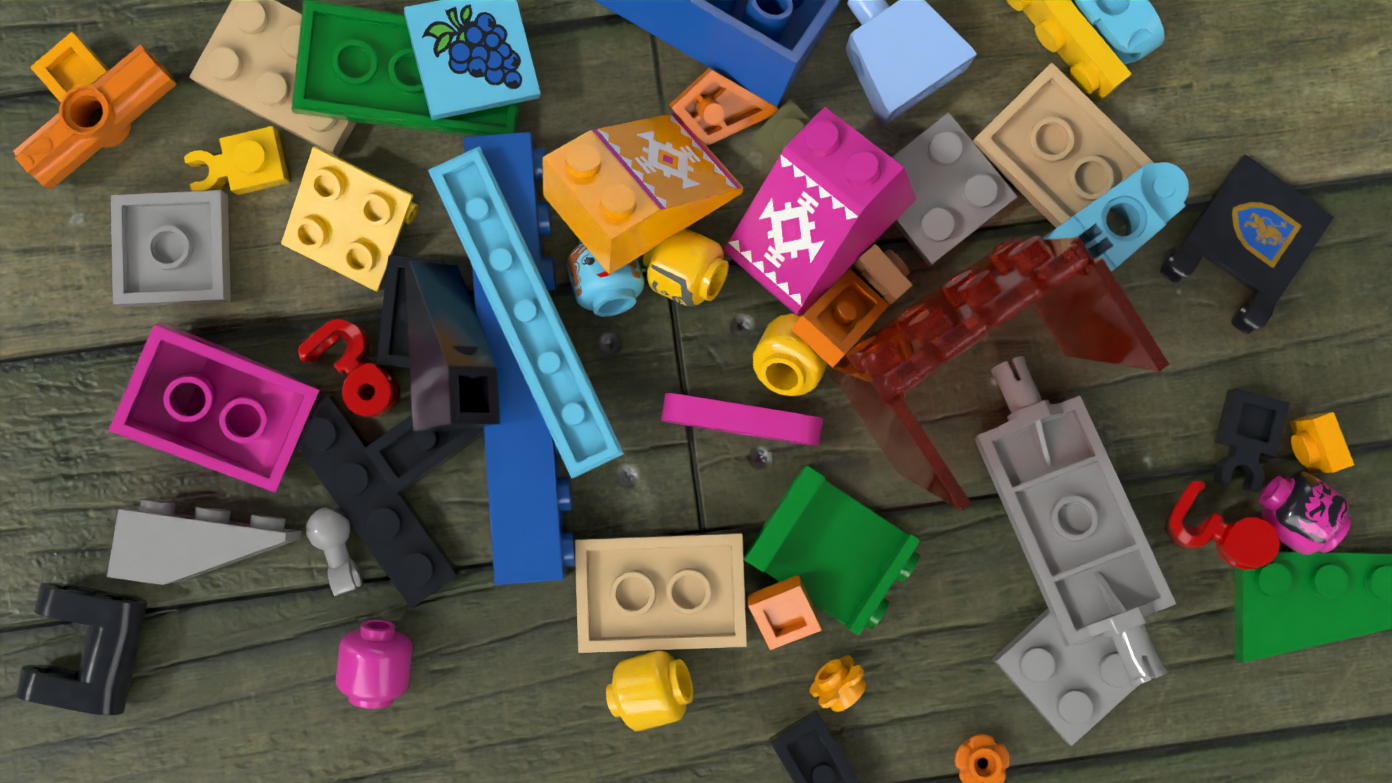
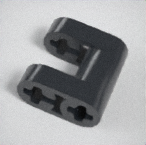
M41 583L34 612L49 618L88 625L79 670L50 665L23 666L21 668L16 697L32 703L95 715L123 714L148 601L138 597L77 585Z

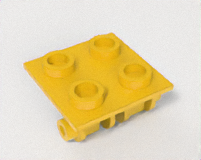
M314 146L281 244L378 292L387 270L388 255L393 254L404 222L411 224L415 219L419 205L412 202L413 194Z

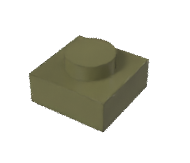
M789 99L751 136V142L775 165L785 146L811 119Z

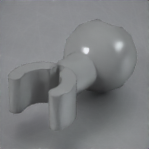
M324 507L316 510L306 524V536L313 546L324 551L329 566L328 580L333 595L337 596L357 589V587L363 585L359 569L355 562L350 559L345 545L350 534V521L343 512L335 508Z

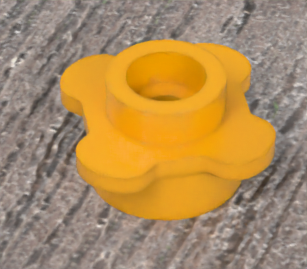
M850 655L829 661L817 672L815 681L810 687V693L813 697H820L818 703L822 708L830 707L835 712L843 711L857 702L866 688V680L863 678L864 669L860 665L853 666L854 659Z

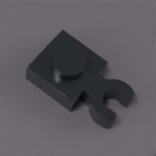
M1236 388L1227 390L1214 443L1229 446L1230 448L1228 456L1222 458L1215 467V483L1230 484L1232 472L1239 466L1245 472L1242 490L1249 492L1259 491L1264 482V470L1259 463L1260 455L1277 457L1290 403Z

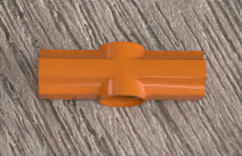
M140 44L91 86H78L68 91L61 100L59 113L13 150L16 155L15 159L42 186L52 190L102 147H115L122 143L129 135L131 123L175 87L177 83L166 68ZM103 108L101 120L96 125L89 127V120L93 112Z

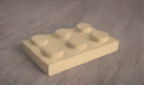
M232 0L189 78L208 90L338 157L357 122L295 114L291 109L302 14L275 0Z
M1053 63L1049 64L973 140V143L986 159L1056 228L1147 163L1155 164ZM1108 211L1106 216L1107 226L1110 231L1115 233L1125 221L1118 213Z
M742 533L575 540L578 653L747 647Z

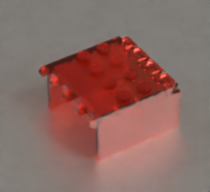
M1035 236L1026 241H1021L1019 237H1016L1008 242H1001L993 248L992 252L966 270H961L955 274L953 279L923 300L916 301L908 307L907 311L877 332L867 335L864 341L849 350L833 368L829 364L827 365V373L840 386L898 474L959 510H963L971 504L905 404L904 396L908 390L936 372V367L940 364L949 363L989 335V330L1002 326L1032 304L1066 356L1158 372L1169 365L1104 259L1092 258L1080 237L1042 240L1040 236Z

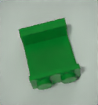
M804 465L745 552L743 558L779 582L799 575L812 604L859 636L865 626L871 630L874 629L884 616L890 603L884 597L894 581L898 580L903 583L914 570L920 558V555L914 550L921 540L912 534L903 532L826 481V477L811 467Z

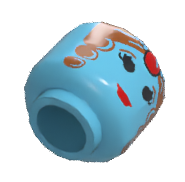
M579 241V245L573 248L567 257V272L575 300L581 307L593 311L597 316L605 317L626 312L636 304V298L644 288V276L638 258L609 275L581 241Z

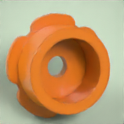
M977 734L966 740L958 747L954 759L955 766L960 770V780L963 783H1003L1006 779L1005 769L1010 765V755L1006 747L1001 743H995L994 738L986 734ZM980 758L987 759L988 764L986 767L980 768L978 766Z

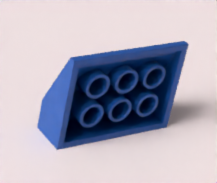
M594 0L776 107L801 72L843 0Z

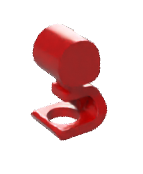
M341 319L331 320L299 346L298 352L301 361L312 364L316 363L339 340L345 339L347 348L341 359L333 367L339 373L348 375L344 381L342 395L347 408L353 413L364 417H383L392 412L398 404L400 396L399 386L393 376L382 366L362 361L370 350L368 334L364 328Z
M1194 481L1186 487L1165 524V532L1173 544L1181 548L1198 549L1205 546L1210 540L1216 542L1218 557L1229 565L1241 570H1255L1270 563L1277 556L1280 548L1279 535L1276 529L1266 520L1257 517H1247L1236 523L1226 524L1222 522L1224 517L1214 512L1210 518L1198 527L1191 528L1183 524L1184 516L1198 493L1205 488V482Z

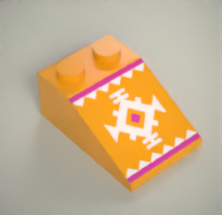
M676 113L589 130L543 157V196L609 275L743 192V186Z

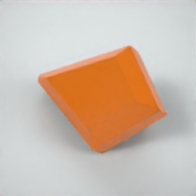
M710 67L669 104L674 112L706 146L767 119L778 111L776 106Z

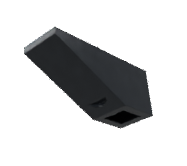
M420 261L405 262L413 431H464L499 425L497 366L458 265Z

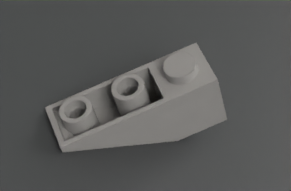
M141 499L140 508L118 509L107 577L160 585L180 582L301 539L302 531L284 528L286 519L281 517L252 514L250 523L230 521L231 511L225 509L196 507L194 516L175 513L176 503Z

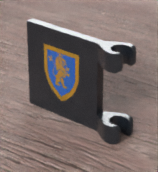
M1244 154L1232 168L1186 237L1165 261L1160 269V273L1171 282L1177 283L1182 278L1192 275L1202 256L1207 258L1253 291L1252 295L1238 309L1231 320L1235 328L1244 334H1249L1253 329L1259 330L1267 324L1273 314L1277 301L1334 217Z

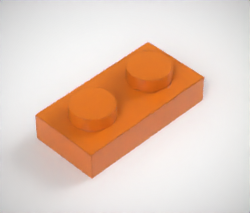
M849 268L802 315L791 330L833 368L887 309L889 304Z

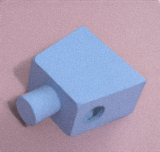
M848 0L847 2L848 7L862 26L850 34L845 48L846 53L882 127L966 71L977 55L974 49L925 0H899L891 6L888 5L886 0Z

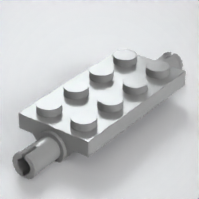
M1024 356L1013 358V363L1010 365L1008 361H1005L991 369V373L996 378L1011 414L1007 416L1008 422L977 435L974 440L1065 647L1103 633L1105 638H1112L1130 678L1131 686H1136L1150 681L1153 677L1158 678L1167 674L1168 672L1163 667L1144 624L1149 622L1148 615L1173 606L1176 602L1081 396L1058 404H1050L1049 400L1042 401L1026 366Z

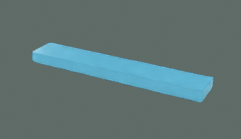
M480 146L429 169L430 176L571 478L580 476L624 455L622 447Z

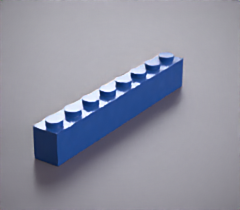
M531 132L463 137L465 153L479 146L482 149L547 290H556L554 258L545 257L543 236L552 235L551 208L549 202L541 203L539 182H543V157L547 155L546 149H537ZM473 268L475 310L496 363L498 377L500 424L484 427L495 585L563 580L568 576L567 566H576L574 532L565 533L563 513L564 510H572L570 477H561L559 450Z

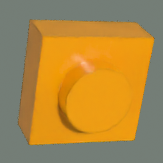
M73 32L69 33L30 67L60 102L71 89L78 86H91L109 71L82 38Z
M1334 412L1309 414L1289 421L1294 434L1291 437L1293 452L1299 462L1307 467L1308 473H1334L1354 465Z

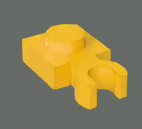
M273 126L219 138L222 154L213 156L209 152L197 150L184 156L185 163L192 168L208 165L209 174L205 180L190 184L192 191L221 190L225 182H229L230 190L237 195L290 183L279 131Z

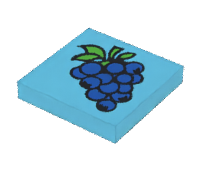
M439 0L404 7V15L431 121L539 99L541 93L517 0Z

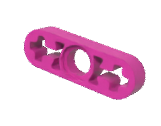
M665 393L661 421L810 446H819L823 418L673 393Z

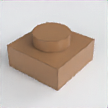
M876 244L867 250L853 265L856 272L889 306L913 286L906 278L910 271L901 258L890 249L883 253Z

